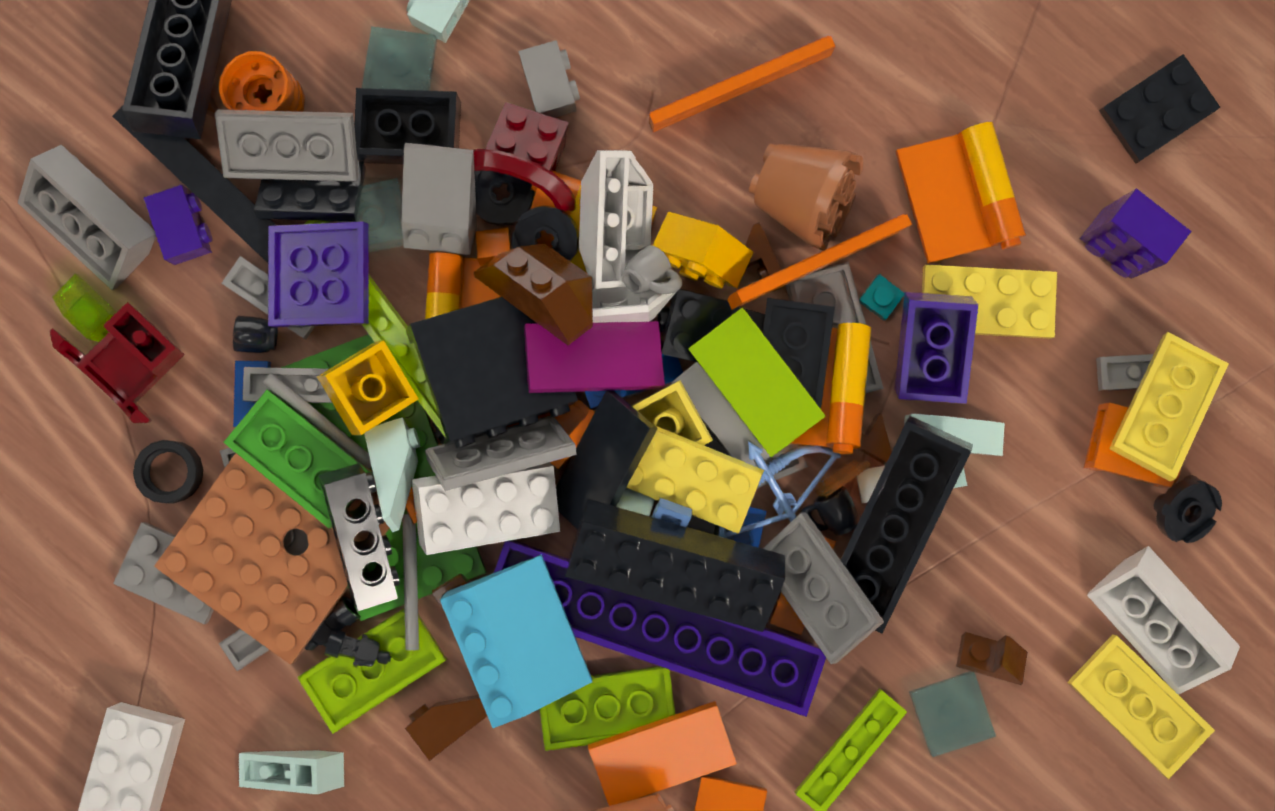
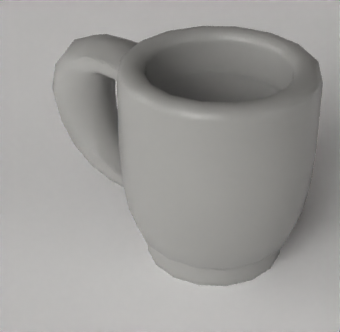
M651 245L646 246L627 263L622 273L623 283L635 294L648 290L659 294H671L677 292L682 286L681 277L671 269V263L665 253ZM666 277L670 278L667 283L659 284Z

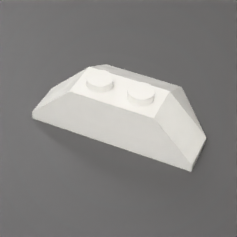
M597 150L581 181L579 251L587 274L592 276V288L595 289L626 287L622 281V273L627 263L643 248L651 245L653 183L635 159L636 157L632 151Z
M666 277L659 284L667 283L670 278ZM627 287L592 288L593 323L651 322L675 293L659 294L648 290L635 294Z

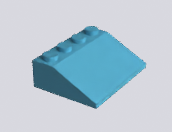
M542 554L449 590L440 599L492 728L524 717L592 683V677Z

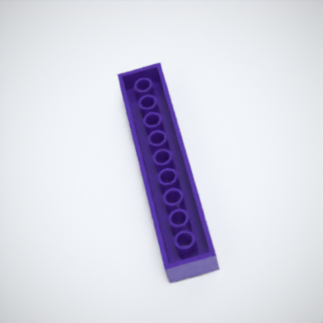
M515 540L504 542L494 573L542 554L575 637L807 717L826 660L818 645L766 627L761 632L565 577L569 559Z

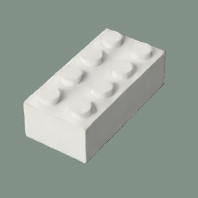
M549 462L448 491H444L436 475L411 479L419 545L426 555L560 532L554 466Z
M123 702L108 707L78 811H160L185 719Z

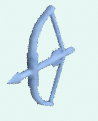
M748 441L749 459H754L758 467L764 470L758 486L761 483L763 484L764 480L767 481L776 496L773 507L778 516L743 526L739 534L787 518L792 522L797 517L795 515L796 511L834 461L841 458V454L834 453L833 450L826 447L805 445L780 454L779 457L777 456L772 462L770 461L769 464H766L761 456L763 449ZM821 452L830 455V459L797 502L791 493L782 492L774 478L778 470L781 471L782 468L784 469L785 466L789 465L790 461L805 454ZM719 526L720 537L727 538L737 535V533L732 531L726 532L725 528Z

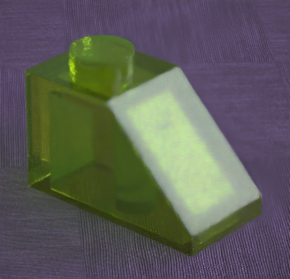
M74 274L52 298L63 317L86 339L100 342L109 333L103 325L116 311L78 274Z

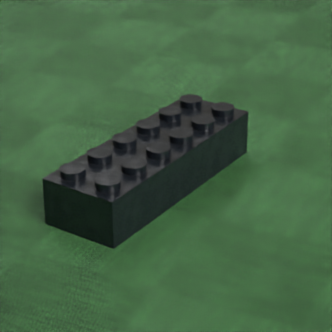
M149 0L122 108L133 132L201 140L232 0Z
M909 416L841 558L843 565L883 619L884 623L875 630L883 634L973 447V444L912 416Z
M587 499L571 548L565 577L763 632L785 581V555Z

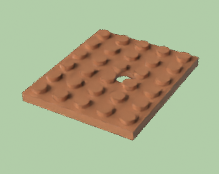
M237 453L229 461L154 565L156 569L290 665L296 661L348 588L333 528L329 529ZM376 489V492L371 493L373 504H379L380 506ZM355 499L347 510L357 509L361 504V500ZM384 521V524L379 525L381 535H386L390 529ZM292 529H301L308 536L309 546L301 555H292L284 547V537ZM369 531L359 532L355 536L354 541L360 542L365 540L369 535Z

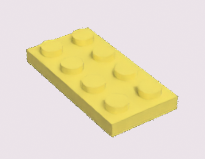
M942 265L923 266L922 293L972 296L979 304L975 335L1047 339L1055 337L1057 272Z
M1170 332L1164 334L1109 449L1168 481L1175 480L1229 363Z
M657 427L658 429L626 488L657 501L662 498L691 508L692 515L739 534L764 470Z
M1114 634L1067 682L1168 779L1215 731L1133 650Z

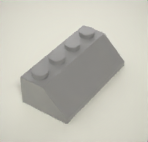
M59 145L30 159L18 204L112 291L118 288L149 255L156 238L154 229L64 146Z

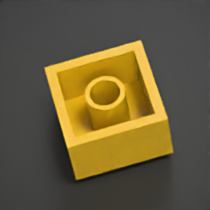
M669 211L652 245L665 253L672 267L681 268L679 273L684 277L697 281L699 277L705 278L704 281L719 289H722L724 285L738 288L754 253L718 225Z
M384 340L370 344L317 376V379L352 435L366 433L418 400L416 393Z

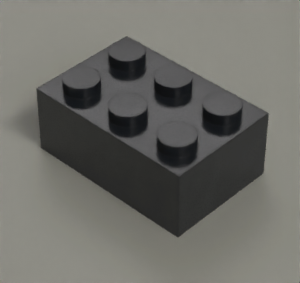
M356 88L354 128L357 160L373 164L404 165L405 143L459 148L461 101L457 92Z

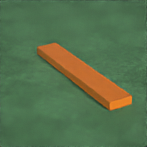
M828 35L656 109L649 114V124L654 133L830 57L835 49V43L832 37Z
M902 214L737 290L728 297V303L732 310L891 237L906 229L912 223L907 214Z

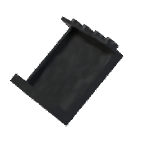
M503 297L411 323L406 330L410 344L414 343L445 432V446L455 443L456 449L475 443L474 437L487 433L488 438H492L508 432L506 426L519 423L520 428L539 422L538 416L550 413L551 418L570 412L569 406L578 401L575 392H528L524 326L525 324L538 323Z

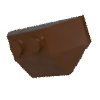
M546 244L521 246L498 254L474 271L475 278L568 346L593 327L592 276Z

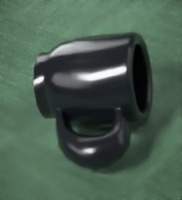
M239 315L236 317L233 329L234 351L266 353L276 349L278 327L268 326V320Z
M838 486L822 493L813 501L814 504L808 505L800 511V513H807L819 531L829 529L836 536L852 531L858 524L856 507L845 486ZM813 510L818 511L824 524H819L812 518Z

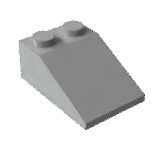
M405 143L402 194L404 248L470 255L477 231L473 150Z

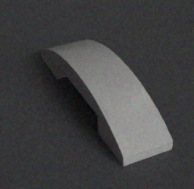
M697 362L670 383L673 384L681 380L703 423L731 457L758 467L754 459H749V441L763 449L761 456L766 464L775 459L769 456Z

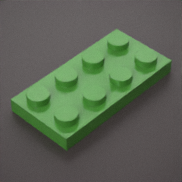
M268 389L223 442L329 529L332 528L318 475L358 463L365 473L371 472ZM355 499L351 500L346 505V510L351 506Z

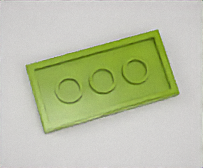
M743 307L688 348L770 457H773L826 417Z
M403 608L365 633L367 637L380 643L379 652L381 650L390 652L392 658L386 665L378 663L376 660L372 667H354V659L339 656L337 659L329 656L297 677L332 734L447 660L419 614V650L405 649V609Z
M661 666L591 675L592 683L540 708L545 751L585 746L675 715L670 670Z

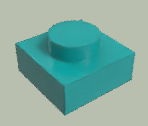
M878 274L859 298V301L884 321L903 298L904 292L881 274Z

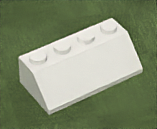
M1149 546L1123 560L1088 593L1087 596L1178 695L1232 668L1240 648L1238 643Z

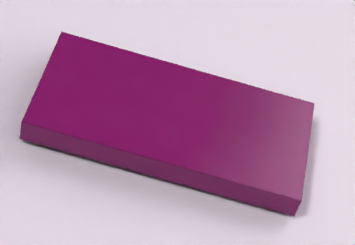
M658 321L593 323L591 329L569 346L539 324H525L524 326L529 393L663 389L665 386Z

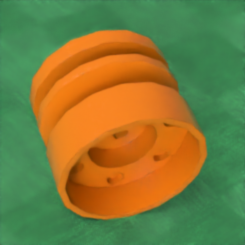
M248 51L234 57L225 66L220 76L219 93L224 106L228 110L304 111L305 95L301 84L274 56L265 52Z

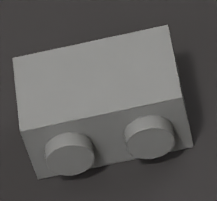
M557 40L518 51L536 112L554 118L576 112L575 101L580 100L575 80L569 82L566 70L571 69L566 49L559 50Z

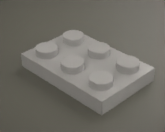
M141 522L113 584L197 622L207 624L214 610L154 567L176 535L149 523Z

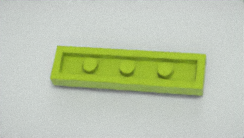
M879 688L794 791L795 794L815 811H826L905 716L907 711Z

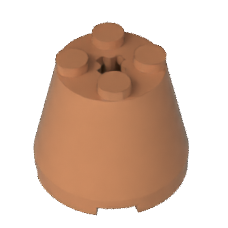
M769 144L763 156L765 164L761 173L754 175L749 187V192L755 194V205L808 245L822 251L826 250L829 244L826 242L830 235L838 236L857 194L854 192L856 187V180L854 178L855 174L860 176L862 173V156L846 150L789 144Z

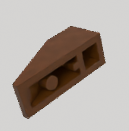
M479 694L437 702L430 708L423 704L409 715L412 722L405 729L430 761L485 719L487 714Z

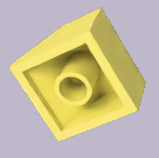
M681 380L631 405L657 427L702 445L713 440Z

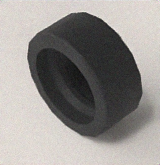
M161 440L151 443L140 452L135 460L133 476L135 484L143 496L153 502L167 504L184 501L196 493L202 483L204 469L201 458L192 447L183 442ZM166 452L176 453L181 456L186 462L188 469L187 479L184 484L177 490L170 492L162 491L155 487L150 477V468L153 460Z

